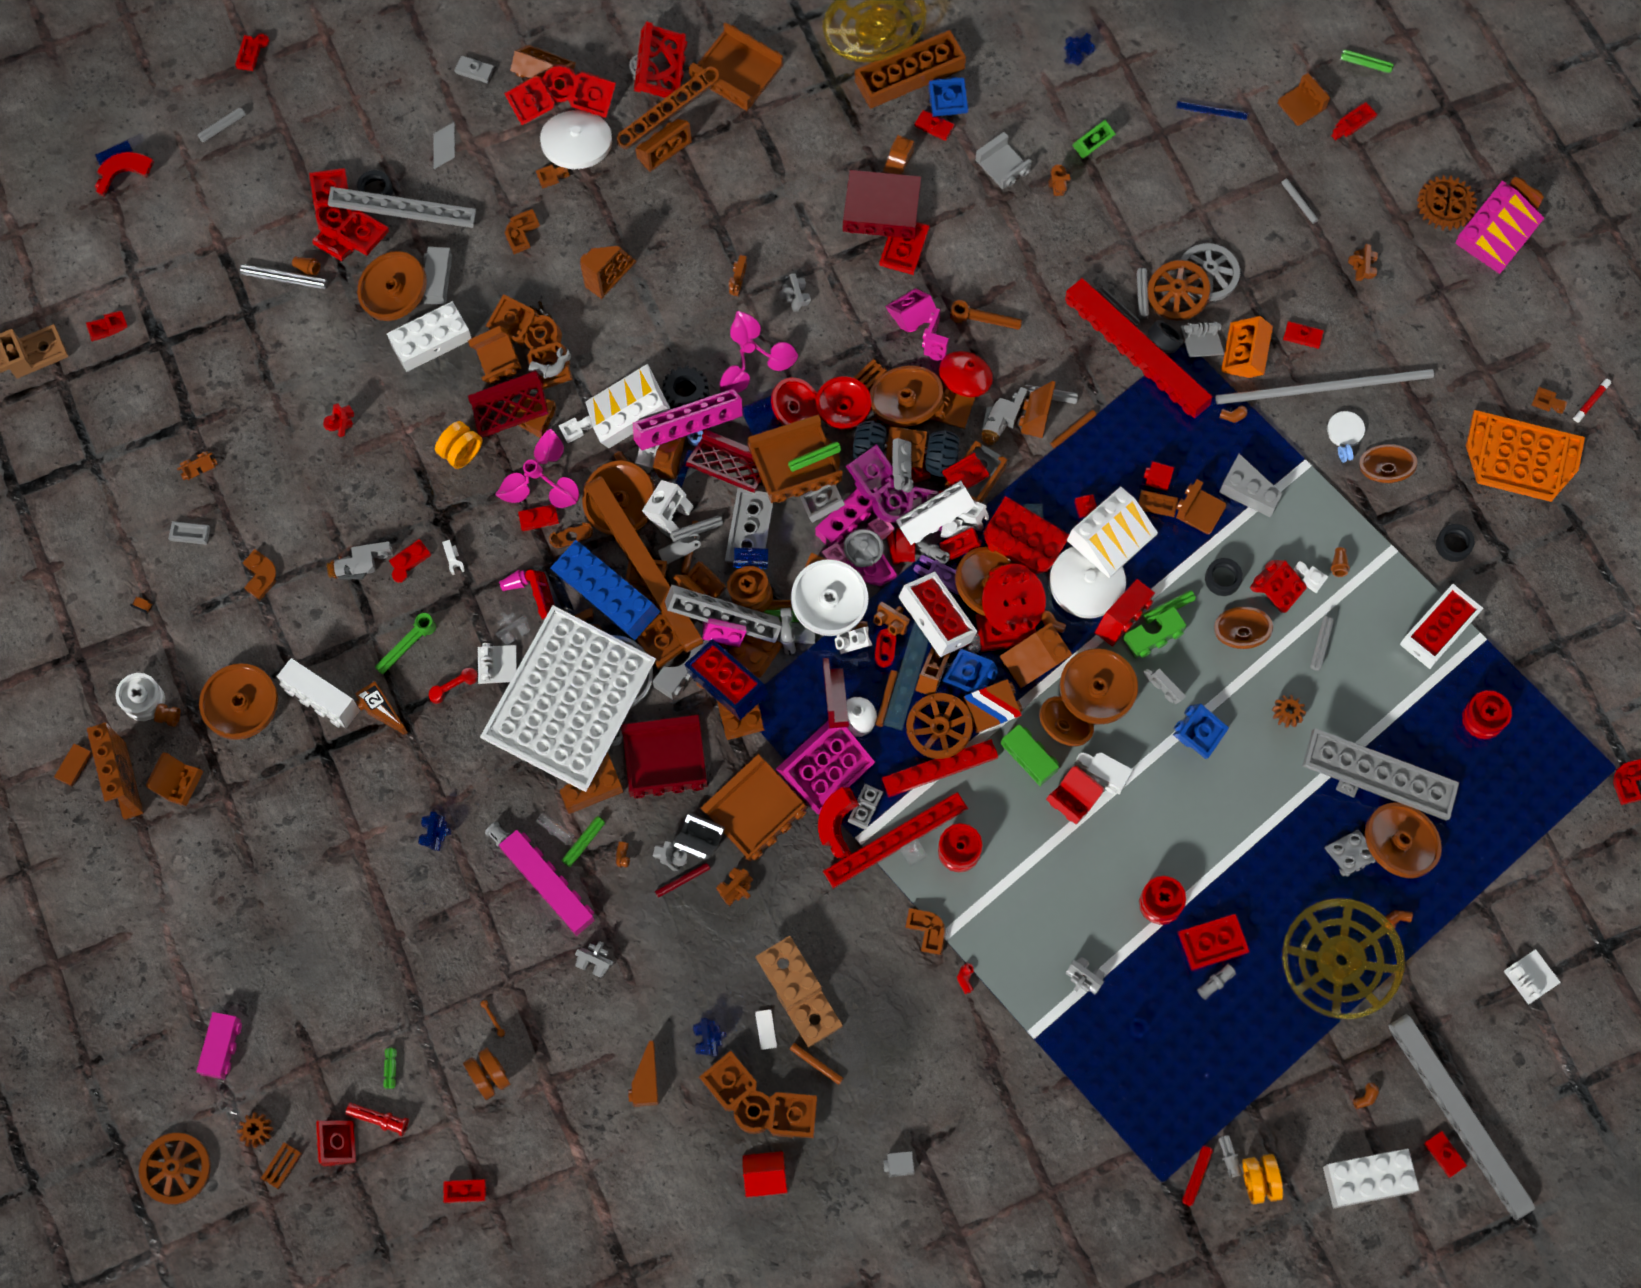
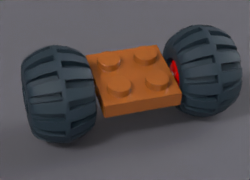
M865 421L857 425L853 443V460L877 444L883 454L887 450L886 458L891 466H893V439L900 438L911 442V468L922 470L924 455H926V470L932 475L943 477V470L957 463L959 437L953 432L939 430L931 433L927 448L925 447L926 431L890 427L888 442H886L887 430L882 424L875 421Z

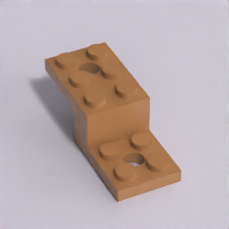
M54 324L22 338H19L13 329L0 333V373L10 369L17 379L69 357ZM42 345H48L45 351H40Z
M790 936L755 956L774 987L777 998L808 1048L843 1027L822 993L820 983ZM780 959H786L789 962V966L786 969L778 967L777 963ZM814 1014L819 1015L821 1018L820 1023L817 1025L811 1024L809 1021L810 1016Z

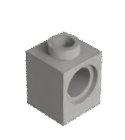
M912 1151L887 1154V1159L883 1160L884 1172H889V1177L914 1175Z

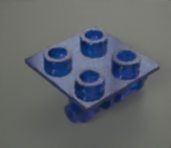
M771 396L742 407V414L752 436L784 426L773 412Z

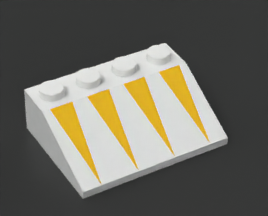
M648 364L585 402L593 429L600 443L608 448L633 434V422L671 410Z
M1119 487L1072 529L1067 541L1110 578L1150 542L1158 532L1136 499L1125 489Z

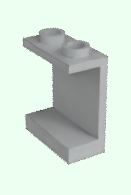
M1005 132L976 151V161L1002 190L1007 186H1012L1021 176L1025 177L1030 172L1031 167L1030 159L1024 162L1008 145L1009 136Z

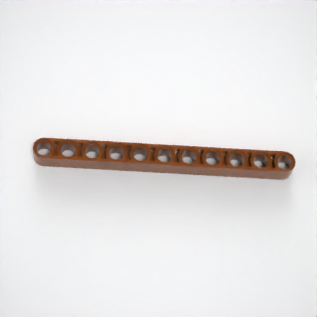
M600 476L585 484L584 487L685 652L688 653L702 645L703 640L690 618L667 610L665 600L670 586L604 479Z

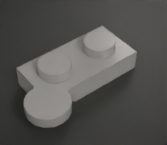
M1159 668L1156 671L1152 669H1145L1143 671L1144 676L1157 689H1161L1165 693V698L1169 702L1176 705L1186 697Z

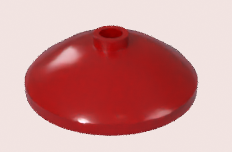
M965 351L951 352L942 359L939 366V375L942 382L948 389L958 395L979 397L985 394L992 385L993 375L991 369L983 359L973 353Z
M846 376L836 377L828 380L819 389L816 396V409L821 419L828 425L840 429L852 428L862 423L869 415L871 395L867 387L859 380Z
M786 378L774 387L771 395L772 409L777 419L784 426L819 415L816 409L817 392L806 381L799 378Z

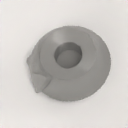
M869 529L853 531L844 542L845 556L850 562L855 564V567H872L883 554L884 545L881 537Z

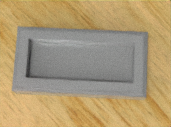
M172 521L168 539L175 542L207 545L211 527L204 524Z

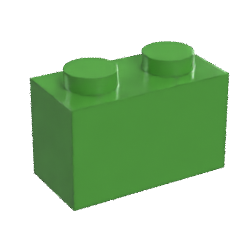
M1104 120L1077 140L1073 147L1080 157L1084 159L1111 139L1115 133L1107 121Z

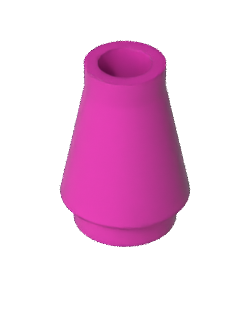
M517 570L499 581L502 591L525 588V585L529 584V581L525 578L526 572L524 570Z

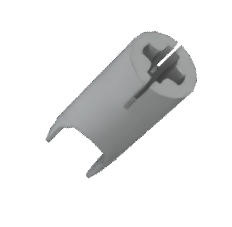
M694 533L659 549L662 561H667V564L698 549L701 546L700 536Z

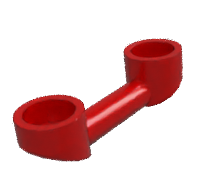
M465 668L461 675L444 685L433 686L429 690V699L431 702L438 704L444 700V693L463 682L469 685L475 684L478 681L477 671L473 668Z

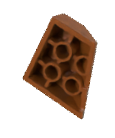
M619 246L592 248L588 253H584L580 259L585 287L603 299L637 261Z

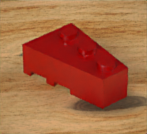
M1137 579L1106 611L1095 634L1113 647L1122 635L1129 631L1133 622H1137L1144 613L1143 610H1148L1154 603L1152 598L1155 592Z

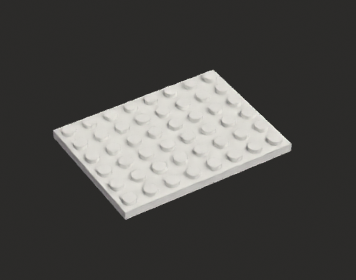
M552 606L480 738L586 792L656 658Z

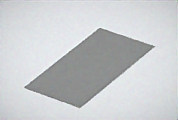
M454 122L433 134L434 169L455 158Z

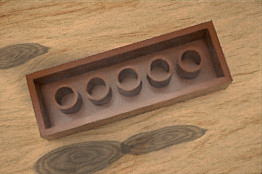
M948 30L856 69L855 83L869 108L872 109L924 87L933 79H942L964 70L966 57L952 32Z

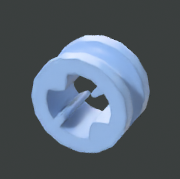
M703 431L687 435L689 444L697 446L702 439ZM694 434H698L697 440H693Z
M1345 444L1344 447H1338V455L1343 463L1347 459L1353 460V451L1349 444Z

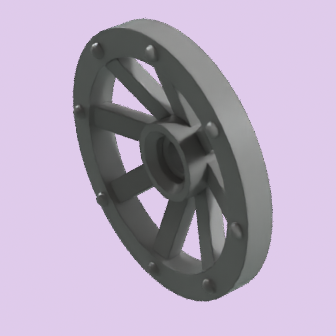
M1210 243L1196 245L1187 250L1180 259L1184 261L1191 260L1200 265L1199 267L1204 270L1210 282L1209 301H1218L1229 296L1238 284L1240 278L1239 263L1229 250L1220 245ZM1205 252L1206 261L1195 255ZM1211 252L1216 253L1221 257L1214 261L1212 260ZM1227 260L1232 269L1220 267L1219 265ZM1184 269L1183 280L1186 279V275L1195 273ZM1219 273L1233 276L1231 283L1228 285ZM1199 278L1188 286L1197 287L1202 281ZM1213 279H1216L1223 290L1213 293ZM1188 292L1190 296L1201 300L1202 295Z

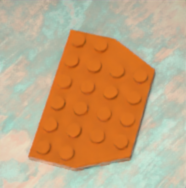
M1474 410L1466 441V449L1478 484L1552 502L1579 471L1585 437Z

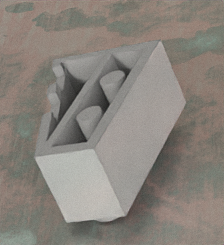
M1238 454L1219 492L1268 517L1272 516L1282 496V493L1240 454Z

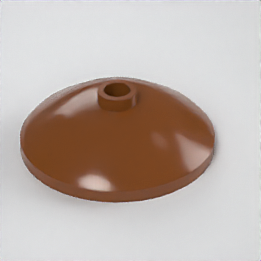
M1385 444L1372 447L1364 452L1360 458L1359 466L1361 472L1373 481L1396 483L1407 479L1416 471L1417 457L1408 448Z
M1236 607L1218 616L1214 624V632L1218 640L1229 647L1250 649L1265 643L1271 637L1273 623L1271 618L1259 609Z
M1061 696L1051 697L1042 704L1039 712L1040 721L1045 731L1054 740L1068 746H1081L1091 739L1094 733V724L1074 716L1065 706Z

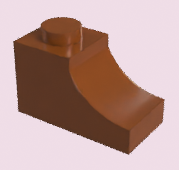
M897 135L890 149L883 173L903 174L913 154L914 141Z

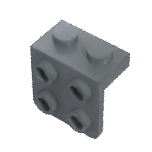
M689 812L681 833L673 840L672 845L676 846L680 851L693 853L699 859H709L718 849L725 827Z

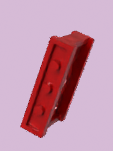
M646 21L640 31L634 91L639 93L643 91L666 98L681 87L680 84L684 76L682 67L686 60V56H684V51L687 47V41H685L686 34L663 29ZM669 40L675 42L676 49L671 48L672 43H669L666 46L664 44L665 41ZM650 47H653L654 50L657 47L658 50L656 52H652L650 50ZM660 52L664 54L670 64V67L659 73L655 63L649 60V58L656 57ZM648 67H651L655 74H653V71H648ZM662 80V83L666 87L668 86L667 82H670L672 84V88H663L660 81ZM646 82H656V85H653V84H650V83H646Z

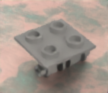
M1214 321L1213 323L1207 324V322H1203L1202 324L1199 322L1198 324L1188 323L1187 325L1180 326L1189 357L1224 355L1218 335V330H1221L1220 323Z
M1359 830L1324 847L1341 868L1339 872L1343 877H1348L1355 870L1359 871L1360 868L1363 869L1366 865L1375 863V859L1368 849L1366 839Z

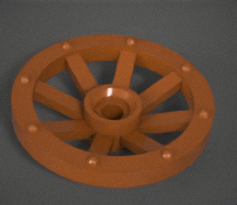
M1184 260L1168 262L1159 267L1149 281V302L1154 311L1166 319L1174 321L1190 319L1199 314L1209 301L1210 282L1208 276L1195 263ZM1178 269L1177 279H1174L1167 272ZM1184 269L1195 273L1183 280ZM1161 277H1164L1170 283L1168 285L1156 286ZM1200 278L1204 289L1188 285ZM1169 291L1157 302L1155 292ZM1188 292L1202 295L1197 305L1187 294ZM1172 297L1174 298L1173 312L1163 308ZM1183 298L1191 309L1179 312L1180 299Z
M946 693L930 694L920 699L912 707L907 718V735L914 748L924 756L934 759L949 758L958 754L968 744L973 732L972 716L967 706L959 698ZM938 701L949 702L943 717H941ZM930 703L935 716L934 719L920 712ZM955 706H957L964 716L949 721ZM916 717L929 724L930 727L914 730ZM965 723L963 735L951 730L952 727ZM944 726V729L938 730V727ZM933 733L924 746L916 738V736ZM949 735L959 740V742L949 748L946 736ZM940 738L943 750H930L936 740Z
M170 1133L159 1137L148 1146L140 1161L139 1178L143 1189L151 1198L164 1204L176 1205L190 1201L203 1190L209 1179L211 1171L209 1153L198 1139L188 1134ZM179 1141L174 1155L171 1157L166 1144ZM186 1142L197 1150L180 1159ZM159 1148L165 1159L164 1162L151 1160ZM201 1157V1171L185 1167V1164ZM175 1164V1169L170 1171V1166ZM148 1167L161 1168L162 1171L149 1180ZM183 1174L199 1177L192 1189L188 1187L183 1179ZM166 1177L164 1194L162 1195L153 1186ZM173 1179H176L184 1194L170 1197Z

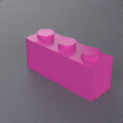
M212 1012L197 1073L225 1080L226 1075L231 1070V1055H234L236 1051V1036L240 1034L242 1028L239 1018Z

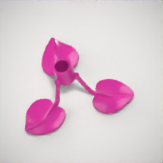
M737 311L731 325L730 336L741 348L739 352L741 353L742 368L740 369L739 366L732 365L726 369L720 381V392L734 389L739 393L747 388L750 376L747 372H744V353H752L755 349L759 350L766 357H770L767 364L769 368L775 371H782L791 367L798 359V353L791 344L786 342L775 344L771 348V354L764 351L753 340L759 336L761 331L758 321L747 313Z
M552 429L545 432L534 449L535 460L530 459L524 463V476L520 473L508 475L495 493L497 497L509 503L522 502L530 494V489L527 486L530 482V476L533 479L541 477L554 487L549 492V500L555 507L566 508L578 502L579 489L573 480L562 477L558 480L557 484H554L542 474L543 469L539 464H547L548 461L555 462L560 459L564 452L562 441Z

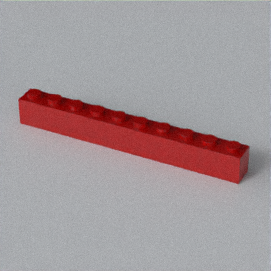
M1083 278L1066 291L1065 300L1068 306L1075 308L1081 318L1088 320L1096 331H1100L1109 343H1113L1122 355L1125 354L1135 367L1138 366L1148 379L1151 378L1161 391L1164 390L1174 403H1178L1187 415H1191L1195 419L1211 405L1212 396Z

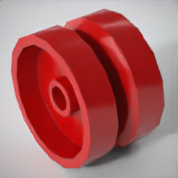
M1485 690L1477 693L1465 706L1462 713V722L1472 736L1479 739H1490L1496 737L1509 724L1512 717V708L1509 701L1502 694Z
M962 823L953 824L946 828L940 836L938 855L942 864L950 871L959 873L969 871L975 867L980 860L983 846L980 834L970 825Z
M1157 876L1149 880L1141 892L1139 899L1140 911L1151 923L1158 925L1169 924L1175 921L1184 909L1186 893L1181 883L1176 879L1168 876Z

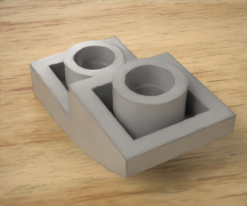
M865 784L857 799L859 806L853 809L848 822L866 830L883 791Z

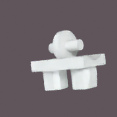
M868 627L836 635L837 638H835L836 648L840 650L841 654L872 646L868 636Z

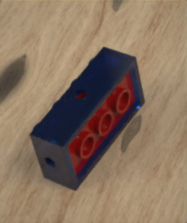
M713 639L684 664L689 676L739 720L744 718L768 695L764 683Z

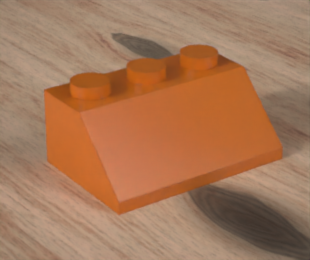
M1261 316L1231 322L1221 371L1247 378L1264 375L1273 326Z

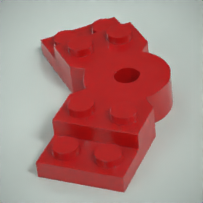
M554 65L547 69L543 77L535 75L508 90L504 95L521 125L553 109L555 101L564 102L567 100L573 108L606 118L616 82L584 71L575 74L568 66ZM562 79L565 86L558 88L555 85V81Z
M345 168L309 173L313 203L316 211L315 216L319 230L326 236L338 237L339 244L349 250L354 251L356 249L367 256L387 235L389 228L361 211L328 206L331 187L348 189Z

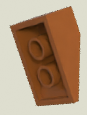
M1051 381L1030 393L1029 399H1025L1023 409L1026 410L1025 416L1021 415L1019 426H1022V434L1043 438L1056 382Z
M1049 623L999 657L1021 689L1070 657L1072 653L1052 623Z

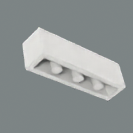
M959 481L896 521L910 545H912L913 543L920 542L926 535L938 531L944 524L953 522L962 513L969 512L976 504L962 481Z

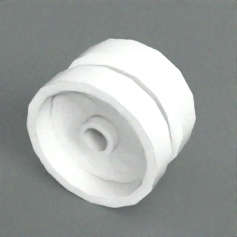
M145 673L130 674L122 679L117 686L115 695L117 703L129 717L136 721L153 719L157 706L161 703L165 704L164 691L151 676Z

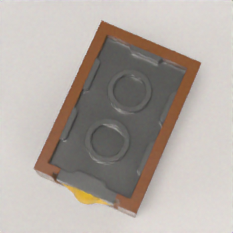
M975 441L965 457L975 452L976 457L988 471L989 477L970 487L967 491L974 501L983 503L1005 471L1008 459L1003 456L1000 457L996 452L984 445L981 446V443ZM948 481L945 484V490L951 487Z

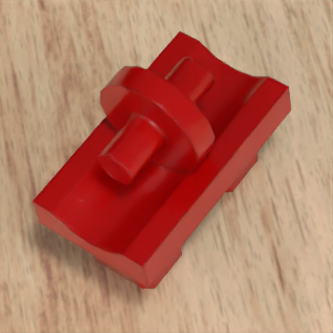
M339 403L333 405L332 416L325 417L323 421L324 428L328 431L338 430L339 438L345 436V430L353 425L351 418L354 417V411L350 405L342 408Z

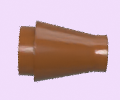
M295 256L292 260L293 267L310 276L317 275L320 271V262L315 258Z
M1343 547L1335 549L1331 565V571L1334 576L1344 577L1350 571L1346 549Z

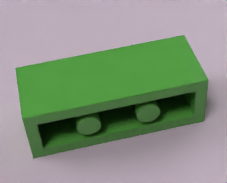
M1019 724L1002 738L1001 745L1041 787L1058 772V761L1052 755L1049 756L1045 752L1044 746L1031 737L1032 734L1026 727L1023 728Z

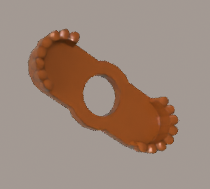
M583 522L581 526L570 527L559 533H551L549 541L554 548H562L574 542L566 539V535L569 532H575L577 534L575 540L581 542L592 536L593 528L590 523Z

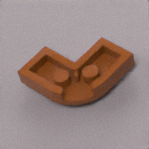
M533 209L512 217L506 227V239L513 254L529 249L530 244L524 233L540 227Z
M254 549L242 562L245 567L255 573V576L244 588L260 601L275 584L276 569L267 557Z
M909 908L905 928L925 931L921 951L942 955L946 935L942 919L932 912Z

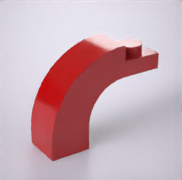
M134 152L119 153L108 158L97 171L102 176V179L99 178L95 185L97 194L105 197L113 179L122 172H135L147 178L154 164L153 159Z
M847 787L839 788L828 797L822 806L818 819V833L822 845L832 846L831 851L834 856L841 859L851 855L841 834L842 820L849 811L859 806L851 788Z

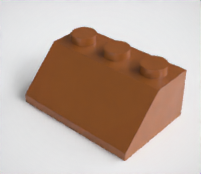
M527 45L515 50L510 71L523 78H531L535 75L543 77L547 69L554 65H565L573 70L576 62ZM562 79L555 81V85L558 88L565 86Z
M681 119L669 122L665 128L655 132L651 138L641 142L635 148L637 159L649 172L657 168L692 142L690 123Z

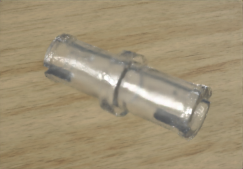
M544 812L538 816L540 820L537 819L536 823L548 830L551 836H556L566 845L571 843L574 834L562 827V823L554 821Z

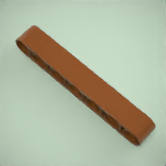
M715 67L705 68L623 129L617 137L618 145L622 149L631 148L718 82V70ZM712 72L716 78L708 80L706 74ZM694 83H699L702 88L695 91L691 86ZM683 93L687 96L686 101H679L677 96ZM666 104L672 105L673 110L670 112H666L663 109V106ZM657 115L659 120L653 123L649 120V117ZM641 125L645 130L642 133H637L635 127ZM623 136H628L631 140L629 143L623 144L620 139Z

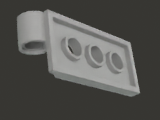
M759 485L755 493L742 488L737 489L725 562L763 568L771 516L773 515L775 502H770L764 485ZM751 505H756L759 508L756 514L748 512V508ZM749 523L755 525V530L751 533L745 531V526ZM746 541L752 543V548L748 551L741 548L742 544Z

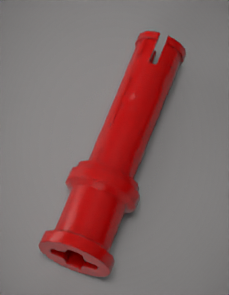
M351 1102L346 1109L347 1116L379 1125L384 1131L391 1130L397 1132L399 1136L405 1134L409 1124L408 1118L401 1119L393 1116L390 1112L383 1114Z

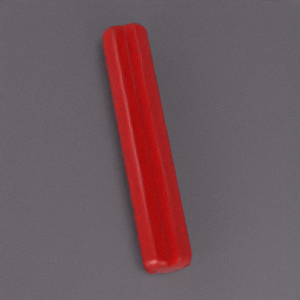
M1203 1146L1200 1150L1182 1199V1203L1188 1206L1194 1204L1213 1152L1207 1146Z

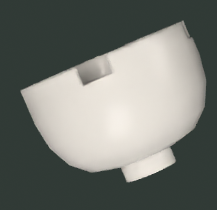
M853 697L846 700L849 720L848 730L854 737H862L869 734L877 721V712L874 705L868 699L862 697Z

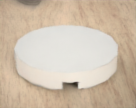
M1341 411L1334 414L1329 420L1327 432L1330 440L1337 446L1344 447L1345 444L1355 446L1362 440L1365 426L1362 419L1355 413Z

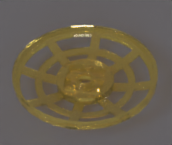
M834 0L823 20L825 40L836 54L852 61L874 62L896 56L914 44L925 28L927 11L924 0H915L921 9V13L911 16L909 9L904 5L906 0H867L852 9L845 4L848 0ZM878 4H887L893 7L889 11L879 8ZM872 7L871 10L864 12L862 15L857 13L863 8ZM840 8L846 15L842 20L840 29L830 28L831 20ZM900 9L905 14L906 19L896 21L895 14ZM851 18L855 19V29H846ZM922 19L921 25L911 39L906 38L911 30L912 23ZM907 25L902 36L895 34L898 27ZM830 35H841L843 43L848 48L843 51L836 48L830 39ZM846 35H857L859 41L851 44ZM889 39L895 41V43L881 48V43ZM865 43L874 44V50L860 49V47ZM900 43L904 44V45L900 46L899 48H897V49H895V50H893V51H890V52L885 53V54H881L882 52H886V51H888V50L893 49L894 47L898 46ZM855 51L862 54H874V56H855L850 53Z
M1328 899L1305 909L1289 927L1282 948L1284 972L1295 994L1313 1010L1337 1019L1361 1018L1380 1010L1398 991L1405 969L1403 946L1392 924L1373 907L1352 899ZM1326 907H1344L1342 919H1329L1318 923L1313 915L1315 911ZM1353 908L1370 915L1382 927L1371 933L1363 925L1352 921ZM1306 918L1312 929L1304 937L1300 948L1290 946V939L1295 929ZM1341 925L1340 936L1328 938L1323 928ZM1349 927L1360 931L1366 938L1358 943L1356 940L1348 937ZM1388 933L1394 945L1397 965L1384 964L1383 951L1378 939ZM1316 934L1322 942L1318 952L1306 950L1309 941ZM1371 944L1376 952L1377 963L1366 960L1364 949ZM1288 954L1299 956L1300 969L1306 981L1298 986L1293 981L1289 970ZM1338 955L1344 956L1347 960L1346 965H1339L1336 957ZM1305 958L1317 961L1319 972L1311 977L1306 968ZM1365 970L1376 971L1373 981L1366 987L1360 979L1361 975ZM1383 972L1396 973L1390 990L1379 1001L1372 991L1379 984ZM1323 978L1334 983L1333 994L1324 991L1316 983ZM1353 983L1360 991V993L1355 995L1341 996L1342 985ZM1311 987L1319 995L1332 1000V1012L1315 1005L1302 993ZM1365 997L1372 1005L1371 1008L1358 1013H1340L1341 1002H1353Z

